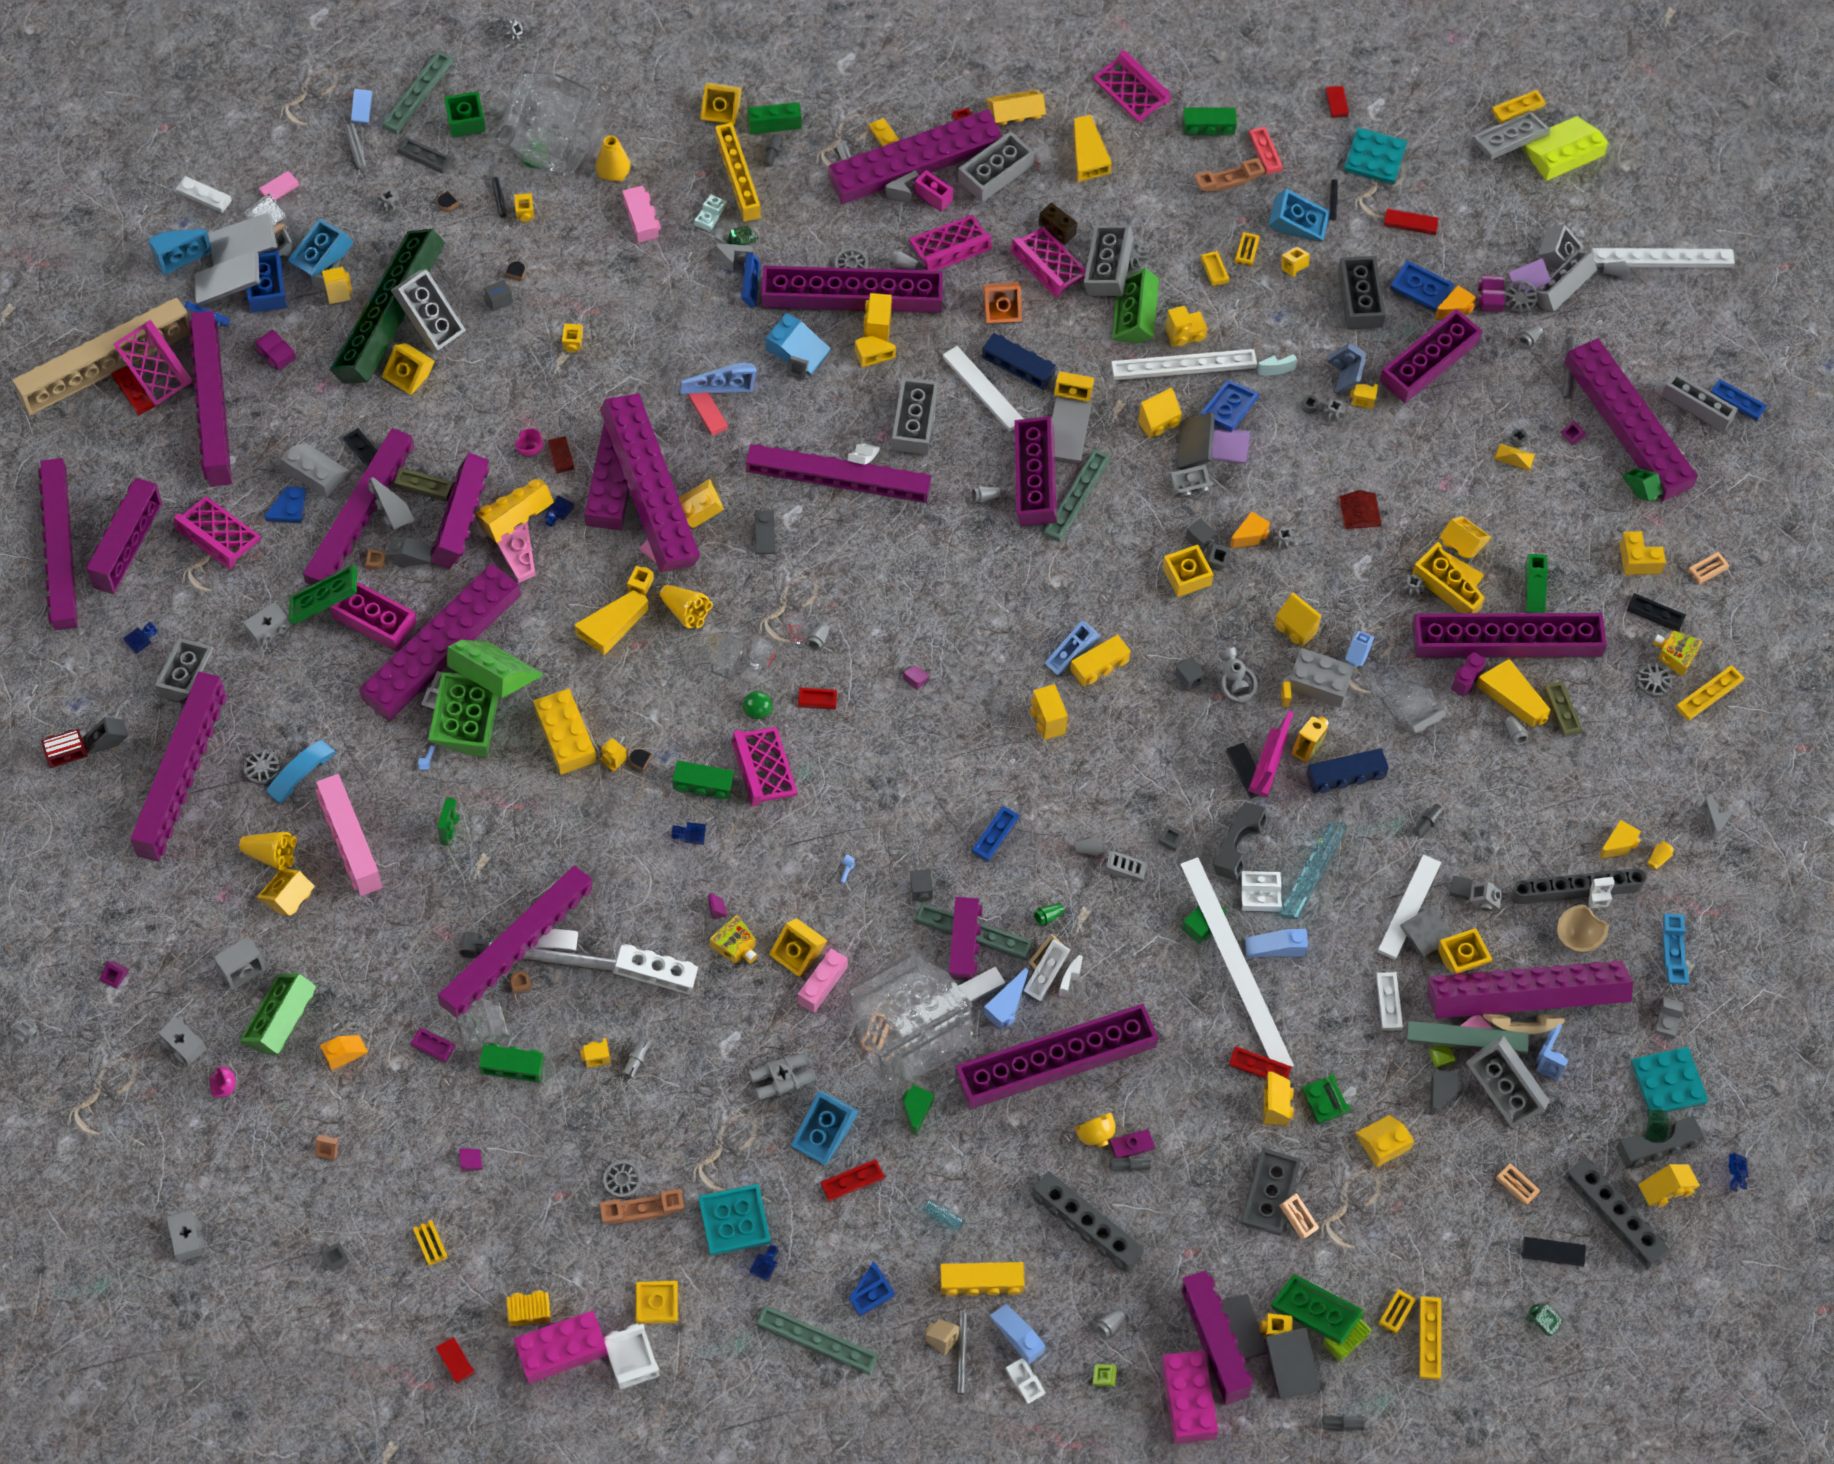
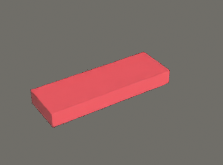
M1266 127L1249 130L1248 135L1265 170V174L1282 171L1283 166Z
M708 392L687 394L711 435L728 429L726 421Z

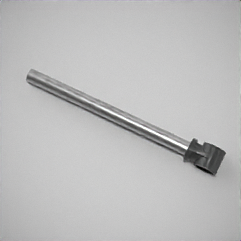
M465 932L462 935L459 954L466 958H477L493 942H491V938L482 939V936L477 933ZM529 948L522 958L613 971L616 963L615 959Z

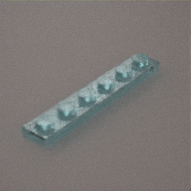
M1329 821L1279 913L1283 919H1298L1348 828L1345 822Z

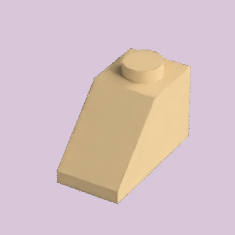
M938 1319L935 1324L932 1322L925 1330V1341L945 1356L958 1341L959 1327Z

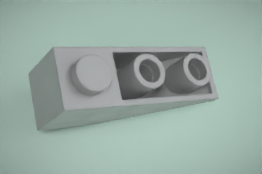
M374 477L368 479V488L371 494L375 493L377 498L375 503L379 511L382 510L385 515L383 520L387 528L390 527L391 530H394L414 521L406 502Z

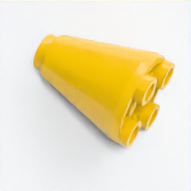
M613 135L605 137L595 162L596 172L600 179L623 181L630 171V160L617 137Z
M665 585L659 594L666 606L681 624L687 628H700L704 624V618L713 606L709 597L703 593L674 585Z
M285 831L243 836L239 842V850L274 869L282 871L284 868L292 867L294 864L293 853L297 838Z

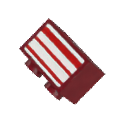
M79 728L68 730L56 736H48L46 739L41 740L50 769L88 757Z

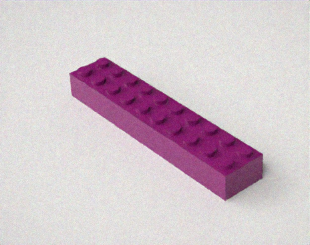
M987 109L833 163L828 167L827 176L842 205L884 190L886 184L915 170L920 176L925 170L932 173L972 159L1003 136L990 110Z
M763 266L762 308L865 311L866 300H870V293L892 295V312L942 313L943 271Z
M213 311L191 313L192 321H188L192 334L190 336L191 347H193L191 357L194 366H192L193 376L195 377L194 389L195 393H197V397H195L196 408H198L196 416L200 427L198 428V436L201 439L199 444L200 454L202 455V459H200L201 469L203 470L204 479L208 480L210 487L232 484L219 331Z
M1596 338L1568 351L1564 361L1565 366L1570 369L1575 380L1638 468L1658 473L1664 492L1659 495L1660 499L1665 501L1693 488L1698 475L1600 339Z
M636 393L605 399L600 412L660 573L694 566L700 554L640 394Z
M491 563L359 688L361 699L390 722L434 679L437 671L442 672L447 667L448 646L460 640H475L521 596L519 584Z
M1603 613L1415 614L1412 623L1415 658L1468 657L1474 652L1482 657H1602L1607 647Z
M199 671L197 673L130 838L138 857L159 862L161 856H164L166 853V843L168 838L170 839L173 835L174 823L180 818V808L182 804L186 803L188 788H191L193 785L194 773L200 768V758L202 754L206 753L207 741L213 735V726L215 721L219 720L221 706L227 700V694L225 693L220 676Z
M1618 960L1527 969L1515 968L1513 970H1494L1491 972L1477 971L1467 974L1436 975L1428 977L1427 998L1436 1018L1632 1002L1633 980L1623 961Z
M1143 1003L956 1065L955 1076L968 1109L971 1110L1156 1048L1158 1036Z

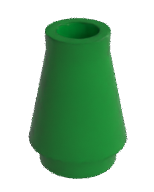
M1057 903L1037 908V911H1034L1036 923L1039 926L1048 925L1064 913L1063 906Z

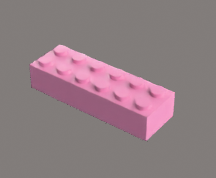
M339 774L317 781L318 789L315 790L321 810H323L326 823L330 827V832L334 842H336L339 855L343 859L344 867L351 879L350 882L353 890H358L361 897L382 889L379 871Z

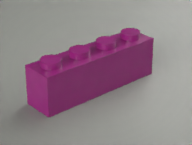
M955 897L949 978L970 980L973 978V974H977L978 962L974 961L975 955H979L980 943H976V937L981 935V924H978V916L982 917L983 905H979V898Z

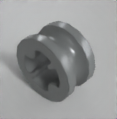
M1313 395L1305 396L1301 405L1302 410L1308 414L1316 412L1319 404L1318 399ZM1307 402L1313 403V406L1307 405Z
M1515 429L1511 434L1510 443L1514 447L1524 446L1528 437L1526 431Z

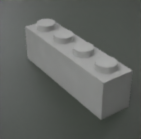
M1577 250L1550 276V283L1537 289V301L1540 309L1557 310L1565 300L1597 270L1592 252Z
M1676 372L1666 383L1661 395L1723 433L1733 421L1738 408Z

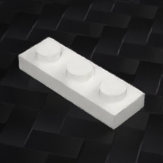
M186 176L176 188L178 194L221 213L224 212L232 201L231 196Z
M1052 940L1024 991L1041 1001L1071 949L1056 940Z
M1397 972L1377 973L1376 983L1382 1031L1402 1030L1403 1024Z

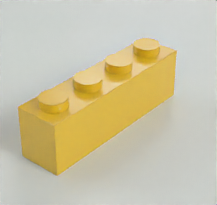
M1024 1262L941 1264V1294H945L948 1297H954L958 1294L977 1296L979 1293H987L989 1296H996L999 1293L1019 1295L1024 1293L1025 1287Z

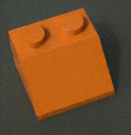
M1019 282L983 284L986 323L1022 321L1021 285Z

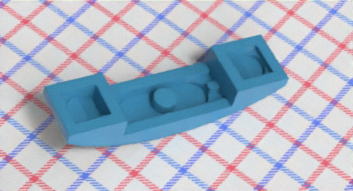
M323 740L312 744L297 755L278 774L266 790V793L281 804L294 792L293 788L318 764L323 765L336 753L335 750Z
M1664 913L1663 955L1668 984L1689 985L1688 966H1686L1685 922L1683 914Z

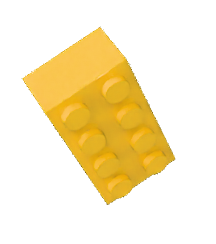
M570 688L533 700L536 716L560 775L597 762L595 749Z

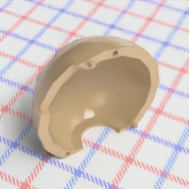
M1586 905L1574 906L1565 911L1560 917L1557 926L1560 941L1569 950L1578 953L1593 952L1601 947L1607 938L1609 925L1603 919H1598Z

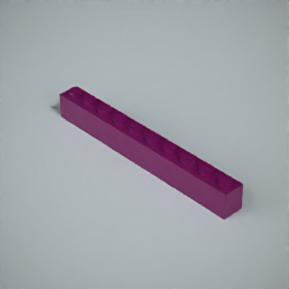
M391 428L304 570L305 583L313 585L341 570L345 557L350 555L353 544L360 539L364 526L369 524L373 511L375 512L378 509L375 503L377 500L375 493L371 494L368 488V479L374 477L388 488L390 483L395 481L398 470L404 466L407 455L411 454L414 449L412 435Z
M750 444L746 459V472L922 503H927L931 487L932 475L924 472L916 473L906 469L899 470L888 466H876L870 463L863 465L836 459L835 457H824L813 453L806 454L796 450H783L779 447L772 448L761 444Z
M63 458L42 460L41 468H38L39 479H42V484H39L40 494L43 495V500H40L41 510L44 511V515L41 516L42 526L45 527L42 537L44 543H46L43 552L45 559H47L44 567L45 573L49 580H46V589L50 593V596H47V605L51 607V612H48L49 624H53L55 630L77 628L78 619L67 467Z
M575 865L570 868L438 994L439 1005L455 1018L465 1014L470 1005L475 1000L478 1001L489 987H493L502 974L508 973L511 966L516 961H520L529 948L535 947L539 939L551 931L553 925L561 922L570 909H574L584 896L586 897L591 893L592 878Z

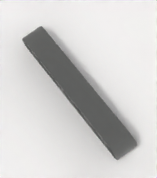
M1634 868L1520 880L1515 883L1511 898L1517 904L1589 897L1594 879L1613 877L1614 880L1620 883H1614L1611 895L1634 893L1641 890L1646 880V874L1643 870ZM1575 884L1580 885L1582 888L1576 887ZM1556 886L1561 887L1563 890L1557 889ZM1537 888L1542 889L1544 892L1538 891ZM1517 890H1521V891H1523L1525 894H1521V893H1519Z

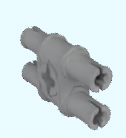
M806 1052L792 1057L784 1056L782 1059L774 1062H767L764 1067L749 1071L752 1084L766 1078L772 1079V1084L756 1089L759 1101L775 1095L781 1097L782 1094L793 1090L798 1091L800 1086L816 1081L813 1069L797 1075L793 1073V1069L809 1064ZM779 1072H781V1074H783V1076L785 1077V1080H784V1078H782V1076H779V1075H780Z

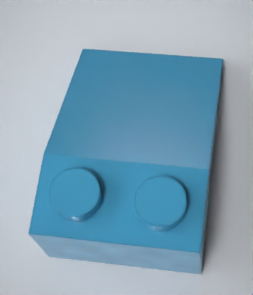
M1285 189L1274 198L1268 226L1283 234L1322 242L1330 211Z
M319 218L289 257L288 261L314 277L341 259L353 245V241L344 232Z
M205 229L167 231L148 239L154 261L163 275L212 253Z
M788 313L781 318L766 337V350L789 363L791 356L808 360L807 374L812 375L831 351V348L803 322Z
M825 1091L818 1092L791 1146L827 1165L850 1130L859 1110Z

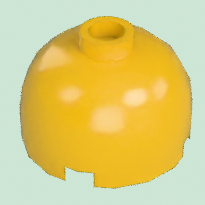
M1109 1112L1108 1114L1090 1119L1082 1125H1076L1074 1129L1084 1144L1088 1146L1096 1145L1097 1148L1109 1144L1107 1140L1113 1137L1116 1125L1112 1113Z

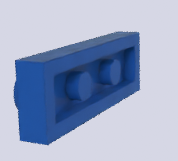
M752 252L746 254L743 291L741 292L742 300L750 308L757 305L760 261Z
M1721 379L1717 381L1710 392L1738 408L1737 411L1756 422L1767 407L1764 403Z
M1002 806L973 847L972 853L989 862L1018 821L1019 815Z

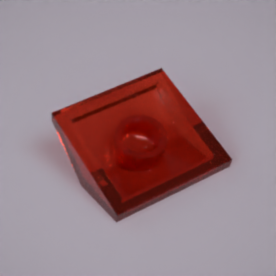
M1357 490L1339 496L1345 529L1382 526L1376 493Z

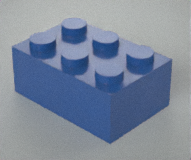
M279 251L258 254L259 284L247 288L251 313L287 308Z

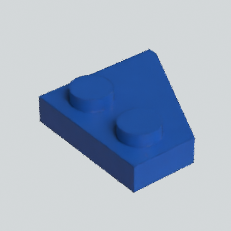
M186 301L184 308L194 313L211 311L189 301ZM214 312L217 326L221 327L222 324L229 325L231 319Z
M286 487L265 514V521L302 523L306 488Z
M875 1261L870 1264L868 1271L861 1278L857 1288L854 1289L849 1297V1301L859 1317L895 1297V1292Z

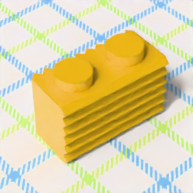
M344 267L323 270L322 274L329 304L351 300L350 294L353 291L348 272L345 273Z
M1059 371L1054 395L1089 402L1095 378Z
M533 1291L532 1295L514 1293L511 1294V1297H506L509 1327L551 1322L549 1295L547 1292Z

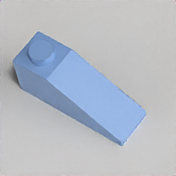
M1081 621L1046 660L1045 664L1059 676L1071 666L1072 660L1086 653L1101 635L1088 623Z
M1285 929L1245 938L1246 957H1305L1308 948L1307 929Z
M1027 968L1019 973L984 1007V1015L1000 1030L1005 1026L1009 1027L1015 1020V1014L1028 978Z
M1007 1304L990 1315L996 1326L1021 1358L1024 1357L1028 1365L1044 1354L1045 1344L1034 1330Z

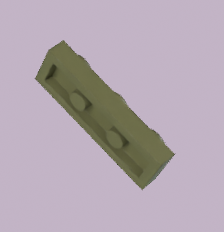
M400 468L394 485L398 488L447 501L453 482Z
M1560 681L1545 685V693L1563 737L1581 733L1583 729L1564 682Z

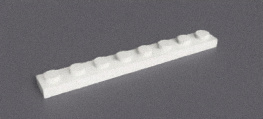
M1592 248L1591 251L1596 267H1604L1605 263L1619 261L1630 263V267L1733 268L1735 265L1733 249Z
M1254 349L1111 362L1114 380L1257 367Z

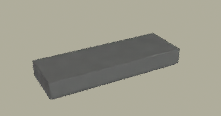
M408 137L405 138L397 149L399 154L442 174L452 162L451 157Z

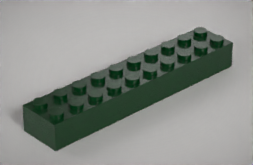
M433 228L407 231L329 369L342 384L364 383L371 379L375 368L379 365L380 359L388 349L390 341L395 336L399 325L403 322V318L406 315L391 290L419 270L427 269L429 272L434 266L438 255L442 252L445 242Z

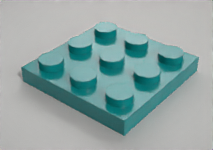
M1357 127L1345 163L1344 172L1394 185L1408 141Z
M1688 1046L1631 1060L1633 1071L1650 1116L1708 1103V1097Z
M759 1184L698 1196L710 1256L771 1244Z

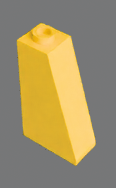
M1091 114L1074 118L1073 136L1077 181L1081 182L1111 174L1112 162Z
M633 590L574 625L575 635L602 655H605L649 610L648 599L643 594H638Z
M1510 659L1479 676L1476 686L1530 727H1534L1537 724L1542 725L1548 720L1550 708Z

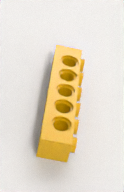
M733 123L715 126L716 141L743 222L761 218L760 203Z

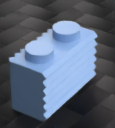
M1357 631L1346 654V661L1355 667L1363 666L1374 636Z

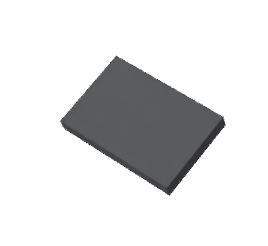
M1212 412L1181 421L1177 465L1179 470H1185L1212 461L1215 415Z
M1248 1294L1222 1301L1223 1306L1221 1309L1223 1314L1227 1313L1230 1326L1228 1327L1230 1332L1236 1335L1238 1352L1243 1353L1245 1360L1267 1354L1268 1350Z
M1306 1327L1265 1336L1279 1399L1320 1390Z

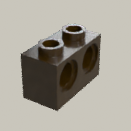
M1052 202L1039 212L1038 225L1041 228L1044 227L1062 244H1067L1076 236L1078 222Z

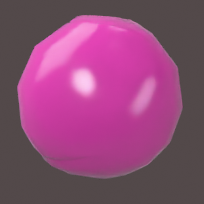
M528 428L519 432V438L515 440L517 452L525 457L537 455L543 448V439L540 431Z
M229 1067L215 1068L214 1070L217 1073L210 1076V1092L213 1098L227 1097L231 1095L235 1088V1075Z

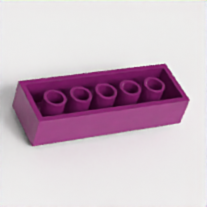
M1455 309L1382 369L1379 382L1406 404L1474 348L1480 341L1482 330L1459 310Z
M1051 416L1014 420L1016 503L1020 526L1057 522L1055 440Z
M603 423L584 513L585 526L622 531L630 490L606 425Z
M468 452L458 467L433 546L434 550L430 562L451 569L453 564H457L459 558L462 557L466 547L463 546L464 542L467 541L470 535L469 526L472 525L475 519V514L473 513L480 503L478 497L483 492L485 486L483 481L484 478H487L490 470L487 467L488 459Z
M136 477L134 482L129 485L127 495L120 501L117 513L112 516L109 528L104 531L101 543L96 546L93 558L87 563L86 569L93 588L115 594L163 504L157 484Z
M1204 1270L1183 1277L1181 1293L1203 1350H1205L1224 1404L1227 1405L1248 1398L1252 1389L1253 1379L1251 1373L1245 1370L1244 1364L1246 1362L1243 1353L1237 1350L1236 1345H1238L1236 1335L1231 1333L1228 1327L1230 1326V1320L1227 1313L1223 1314L1221 1309L1223 1303L1220 1295H1216L1214 1291V1279L1212 1275L1208 1276L1207 1271Z

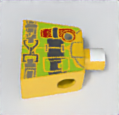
M1673 631L1669 639L1658 634L1653 645L1662 649L1658 659L1683 677L1698 652L1702 641Z
M1311 717L1298 733L1291 754L1308 763L1325 738L1329 727L1328 720L1324 717H1319L1318 719Z
M738 915L710 938V947L733 963H738L744 958L751 964L758 957L752 950L756 946L755 938Z

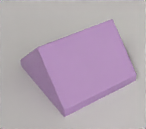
M1543 258L1509 272L1511 283L1523 280L1538 288L1551 282ZM1520 284L1514 285V287L1519 289ZM1522 284L1521 289L1525 290L1527 285Z
M1214 426L1212 459L1246 464L1250 431L1234 429L1230 432L1221 427Z

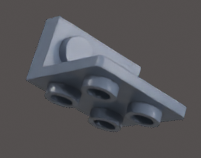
M1350 342L1327 357L1328 363L1340 369L1335 389L1337 395L1357 385L1362 378L1361 372L1365 365L1366 352Z

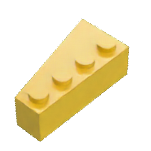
M538 478L531 480L522 488L513 490L511 494L498 498L496 502L481 507L475 514L482 531L498 543L502 540V535L505 533L511 534L515 531L513 527L518 524H525L528 522L530 515L539 514L553 504L554 501L547 484Z
M1438 541L1414 565L1412 575L1417 574L1420 579H1424L1423 585L1457 612L1477 613L1482 608L1485 597L1471 580L1464 576L1462 569L1454 564L1453 558L1448 553H1445Z

